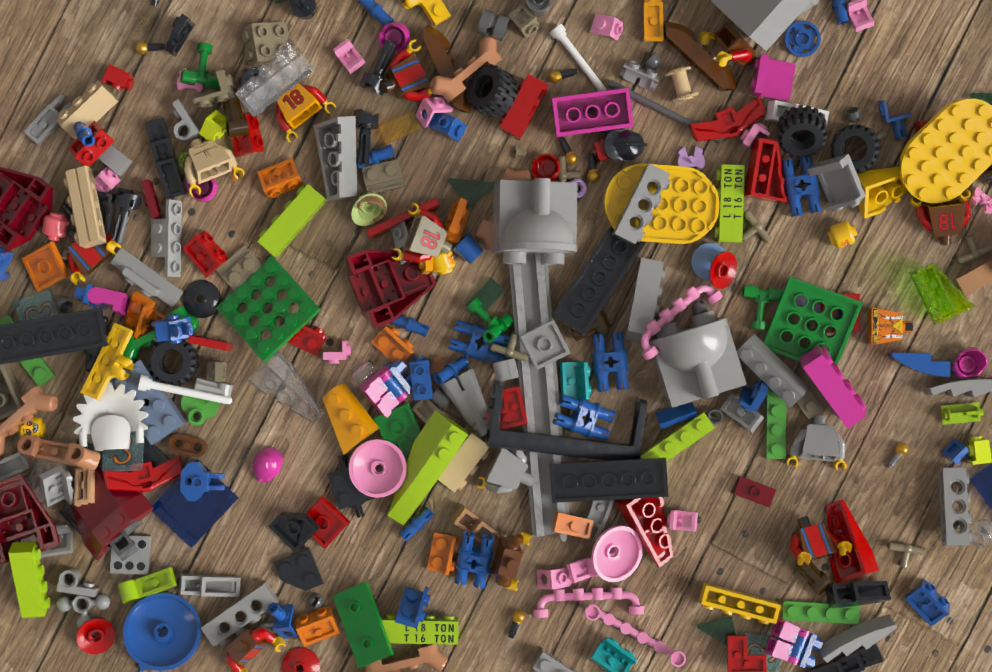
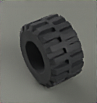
M489 64V66L483 65L482 68H478L477 72L472 74L471 80L468 81L469 85L466 87L467 103L471 108L488 117L497 118L504 115V112L510 110L509 107L513 106V101L517 98L516 92L518 87L516 86L517 81L514 79V76L493 64Z
M798 105V108L791 107L790 111L786 110L784 115L779 117L777 124L778 142L780 148H783V152L789 153V156L794 157L796 155L797 158H802V156L807 158L810 157V154H817V150L821 151L823 145H826V119L822 112H818L817 108L811 109V106L808 105L806 107ZM798 130H809V132L803 134L795 133Z
M858 124L847 125L837 131L838 133L834 135L833 141L830 144V154L833 158L845 155L844 147L846 142L853 137H859L865 141L867 152L863 158L851 160L856 173L867 171L876 164L877 159L880 157L881 147L880 140L875 132L866 126Z
M182 339L181 343L171 344L170 341H161L153 345V350L148 354L150 358L147 360V364L150 365L148 370L152 372V377L157 379V382L174 386L181 385L190 381L192 376L197 373L196 368L199 367V363H197L199 355H196V348H193L192 344L185 341V339ZM171 350L178 351L183 357V366L177 373L169 372L164 366V357Z

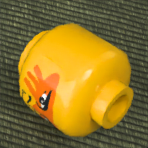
M846 220L831 225L830 231H828L832 246L836 245L837 248L853 244L855 242L854 236L858 235L854 224L850 225Z
M452 250L448 254L440 251L438 257H433V272L443 275L453 271L452 268L456 265Z

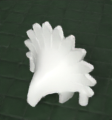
M110 382L100 401L84 395L87 404H77L76 407L82 414L73 417V421L81 424L74 431L75 434L79 435V445L87 447V434H91L96 451L129 449L130 434L135 431L136 443H144L143 431L147 430L148 427L141 421L148 417V413L139 411L144 404V400L134 401L135 390L125 393L124 384H120L115 390Z

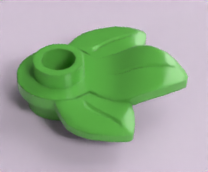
M183 395L181 407L187 413L189 423L199 426L206 421V418L216 415L220 403ZM196 412L200 414V419L198 420L194 418Z

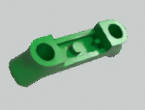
M184 306L165 315L166 318L169 315L190 316L193 331L196 332L198 329V317L188 315ZM156 330L138 339H135L134 334H132L123 356L130 358L133 364L136 363L140 348L144 346L149 348L156 344L153 341V337L156 336Z

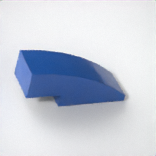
M888 353V357L908 369L933 376L950 377V361H931V353Z

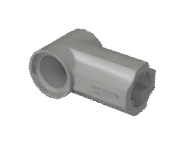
M196 377L193 389L231 397L233 385L224 382H212Z

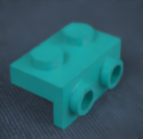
M560 362L561 395L565 394L575 399L582 397L584 400H589L591 386L588 377L590 376L588 362Z
M608 637L600 641L590 657V660L607 672H628L638 659L634 657L630 650L623 649L615 639Z

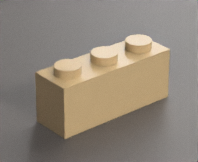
M98 80L96 83H91L82 96L76 97L72 105L59 114L57 122L76 140L77 136L74 130L76 122L81 121L89 127L94 121L97 122L118 100Z
M471 432L438 480L454 493L457 489L461 491L467 483L465 481L466 477L469 474L472 476L479 468L476 465L479 460L482 459L484 461L491 452L488 450L489 447L486 446V442Z

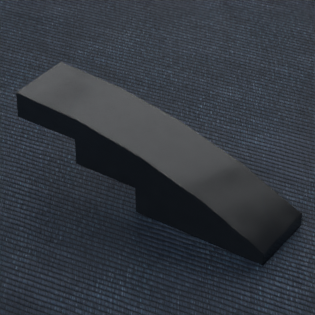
M164 117L145 122L151 141L150 145L156 160L155 164L167 199L186 194Z
M875 643L867 650L864 646L860 647L848 656L845 654L840 655L828 663L824 662L805 672H861L866 667L884 662V658L878 644Z

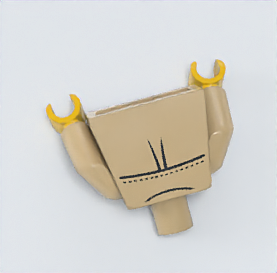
M195 139L191 142V148L188 150L189 156L185 159L184 166L186 180L190 184L188 193L191 198H193L191 190H197L199 196L201 193L200 187L195 182L201 184L232 170L231 178L233 181L238 180L235 172L239 173L241 178L244 176V170L237 167L238 163L230 149L217 145L211 140L202 143L201 140Z

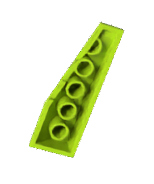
M437 410L433 412L413 442L406 461L407 473L405 480L395 492L387 516L402 525L407 522L467 438L468 431Z

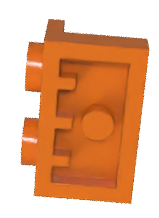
M293 158L257 171L263 191L268 199L278 197L285 192L296 190L304 185Z
M462 197L452 204L443 227L447 231L445 240L455 245L460 241L470 211L466 208L468 200Z
M138 291L132 294L123 323L135 331V339L146 335L150 330L149 323L155 314L154 307L156 304L155 301Z
M385 325L371 343L392 363L398 359L405 362L415 352L412 349L414 345L406 338L402 340L398 336L400 332L392 325L390 327Z
M434 531L427 570L444 573L449 576L450 571H454L456 560H452L453 552H458L459 541H456L457 536Z
M331 606L321 607L311 613L302 614L295 619L296 631L304 647L340 634V629L333 616Z

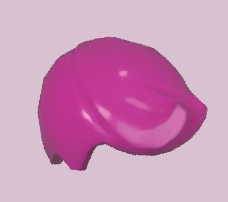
M391 22L385 25L379 33V45L383 49L386 39L397 44L394 51L399 52L409 44L410 32L402 22Z
M215 179L201 184L195 182L200 187L201 193L199 196L197 190H191L194 200L203 203L215 197L218 191V184ZM186 180V181H185V182H186V186H187V189H188V191H189V189H190V184H188V183H187V180Z
M967 347L958 353L953 363L952 370L954 375L958 378L978 376L986 368L988 358L981 350Z
M272 447L263 448L254 457L253 473L259 483L262 481L267 483L280 473L284 459L277 449Z

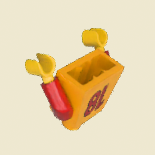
M283 82L278 87L281 94L276 97L278 102L276 106V120L282 130L286 131L288 142L292 143L289 138L291 133L295 134L297 139L299 138L298 133L292 131L291 128L296 129L323 108L322 104L327 114H331L327 110V105H332L336 109V105L333 102H328L327 97L317 87L307 84L301 86L298 82L291 86L288 82Z

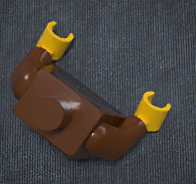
M522 532L521 534L510 535L507 539L499 538L490 574L497 575L495 578L496 584L506 587V589L518 590L516 586L519 580L516 577L523 555L519 544L529 546V540L533 535Z

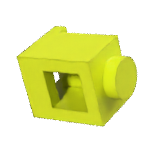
M215 110L205 119L199 134L208 141L220 139L226 131V116Z
M982 436L970 437L971 440H968L969 445H967V448L969 449L968 456L971 459L967 460V463L971 465L992 463L989 439H984Z

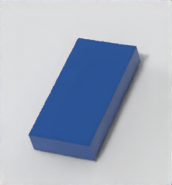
M692 402L655 412L661 429L697 416Z

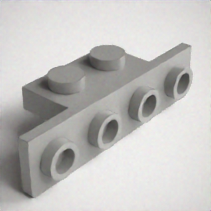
M169 199L166 200V219H151L150 257L165 258V277H180L182 202Z
M120 248L110 262L126 276L125 281L133 286L137 284L141 287L140 291L148 297L151 295L157 296L172 308L183 294L182 290L123 248Z

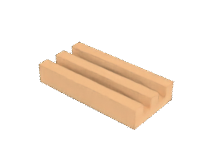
M81 467L76 468L74 505L80 507L81 504L95 503V470L90 471Z

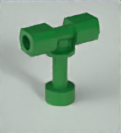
M197 44V53L200 54L199 66L194 71L183 69L180 83L188 85L199 83L203 84L204 88L217 91L220 89L217 76L209 75L210 72L206 70L207 57L212 54L213 49L211 44Z
M743 285L742 297L754 298L753 302H757L755 321H751V329L766 330L767 322H763L765 303H769V300L779 301L783 289L767 288L765 290L758 289V286Z
M476 298L466 309L471 314L476 312L488 324L486 326L487 330L482 336L485 341L492 343L501 332L503 333L511 326L514 320L508 314L503 315L500 319L497 316L492 318L481 307L482 302Z

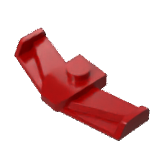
M758 96L736 113L734 108L730 107L715 113L716 121L691 123L688 125V128L696 142L721 138L731 139L740 135L743 130L767 113L760 96Z
M180 456L155 468H152L151 462L132 465V472L102 471L107 490L140 491L144 493L153 491L154 488L181 476L183 468Z

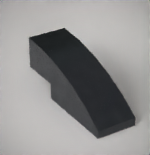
M887 581L831 585L825 590L829 608L868 605L891 600Z

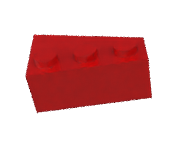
M528 74L525 81L522 80L518 86L519 92L517 98L513 101V106H510L507 114L504 113L499 121V124H501L500 130L521 140L547 93L549 85Z
M763 138L753 140L744 197L775 203L787 202L783 186L784 178H782L781 173L782 164L778 141Z

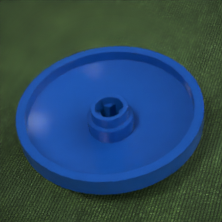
M170 593L153 594L140 600L128 613L123 627V640L129 655L140 666L153 671H169L185 664L198 649L202 635L200 618L194 607L184 598Z

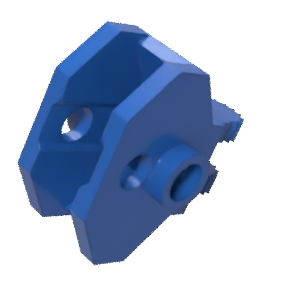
M169 315L165 319L151 322V325L155 326L156 336L153 337L155 342L170 341L171 344L181 343L182 339L189 338L194 332L190 316Z
M201 461L189 462L181 471L180 491L187 501H197L205 492L210 490H225V485H211V478H225V473H211V471H207Z

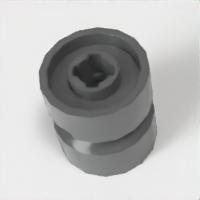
M526 0V8L535 17L544 16L550 9L551 0Z
M484 9L477 33L485 36L491 34L492 38L503 41L510 17L502 14L496 16L495 12Z

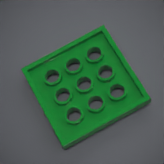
M272 255L242 285L216 307L263 362L268 361L321 311L318 305ZM274 278V285L267 287V280ZM260 291V298L253 300L254 292ZM282 291H286V298L284 300H279V293ZM242 304H246V311L239 313V307ZM268 304H272V311L270 313H265V306ZM298 304V311L292 314L290 312L291 306ZM258 317V324L252 327L250 325L251 319ZM283 317L284 324L280 327H277V319ZM269 330L270 337L267 340H263V332Z
M789 275L763 343L772 352L800 361L799 358L817 345L825 344L828 346L827 351L833 360L832 364L836 363L838 365L863 302ZM798 296L806 297L804 305H797L795 303ZM818 302L824 304V309L821 312L814 310V305ZM841 309L843 312L840 318H833V310ZM793 313L799 315V320L796 323L788 321V317ZM815 320L817 327L810 330L806 327L807 322ZM827 327H834L835 333L832 336L825 335ZM785 331L791 332V339L783 340L781 338L782 333ZM802 338L810 339V344L807 347L799 345Z

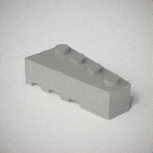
M355 116L336 117L314 125L327 201L344 200L357 196Z
M642 257L639 261L634 284L635 292L633 291L630 303L632 308L629 311L626 322L628 329L623 336L626 341L641 343L642 335L648 330L645 325L653 320L654 316L657 317L659 305H656L657 298H661L663 287H660V281L665 278L666 269H663L664 262Z

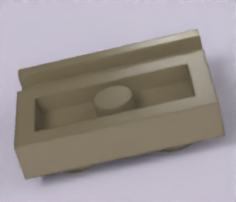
M399 159L361 168L367 193L377 194L405 187Z
M244 245L216 271L235 291L262 266V263Z
M806 374L800 379L810 389L796 404L806 419L809 420L830 404L809 375Z

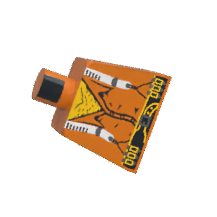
M868 308L867 344L875 345L902 340V333H912L913 322L903 321L902 313Z

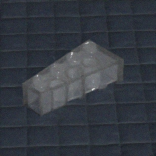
M290 38L285 42L286 46L282 51L278 49L273 54L275 58L269 64L264 63L260 67L259 74L251 76L235 93L253 117L261 114L265 108L279 100L284 93L293 89L298 82L307 78L315 70Z

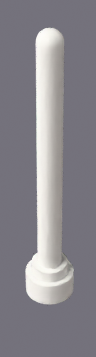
M560 24L553 29L550 35L553 39L561 41L597 90H607L566 37L567 33L564 26Z
M141 375L138 390L141 391L155 389L223 404L232 403V398L228 396L155 382L145 375Z

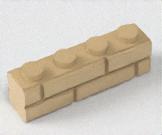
M81 166L65 171L64 185L69 191L67 201L69 206L72 207L71 221L76 227L77 233H74L76 243L83 248L107 243L93 169L88 166Z

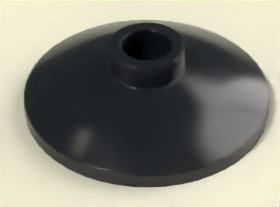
M206 280L192 282L183 293V305L186 311L198 318L212 316L217 312L218 309L216 307L221 303L220 291L213 283ZM200 295L204 297V301L201 303L197 300Z

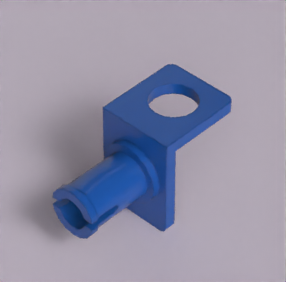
M885 100L877 101L882 122L892 123L894 138L901 139L902 137H907L903 120L912 116V114L906 112L889 117Z
M271 603L267 611L274 617L272 629L283 639L299 637L297 631L291 627L294 605L279 606L277 603Z

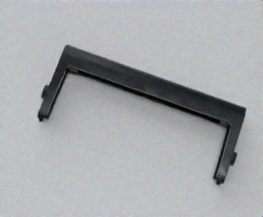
M494 380L492 397L488 399L490 413L486 435L487 447L603 461L640 459L643 432L648 421L646 417L647 400L640 399V402L636 401L628 444L499 429L504 385H501L500 381Z

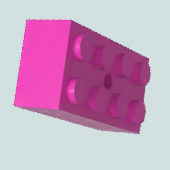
M628 87L551 97L555 135L557 137L634 127ZM591 107L595 109L593 115L588 114V109Z
M817 345L799 358L803 369L847 429L867 416L865 412L867 407L858 393L855 395L856 392L847 378L844 380L845 377L836 363L832 364L833 360L826 348L821 349Z

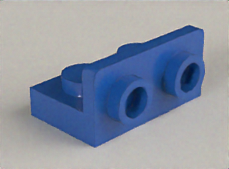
M756 380L752 389L743 386L738 403L743 409L756 413L767 395L768 386L762 380Z
M925 579L921 580L920 585L905 596V600L930 626H933L949 614L950 603L947 598L941 596L931 582L928 583Z
M405 587L395 623L418 628L419 621L423 622L426 614L423 607H428L431 596L427 594L428 587H425L424 592Z

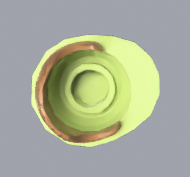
M366 193L355 202L351 211L352 220L359 226L372 225L386 214L387 203L382 196L376 193Z

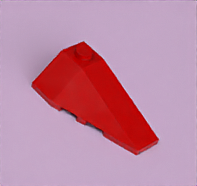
M662 497L618 499L615 501L622 517L629 527L637 532L643 547L657 567L660 568L674 557L670 535L667 533V517L664 516V500Z
M844 499L827 504V524L830 533L840 541H848L852 544L850 553L846 550V555L841 556L839 550H837V552L832 554V558H830V567L836 584L879 571L874 553Z

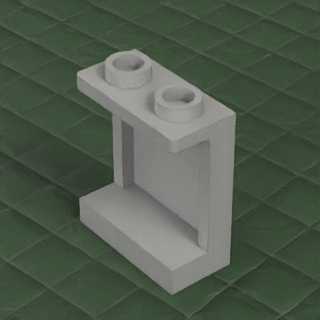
M849 154L817 162L808 169L810 176L818 175L829 201V204L824 207L826 211L832 209L834 212L839 211L845 206H849V208L855 207L866 196Z

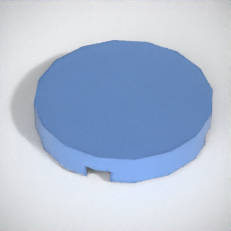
M706 243L694 250L691 256V267L695 275L704 281H710L709 270L711 263L725 249L716 243Z

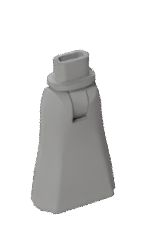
M473 367L459 373L456 377L449 378L440 386L461 413L464 420L481 437L487 434L488 420L486 413H489Z

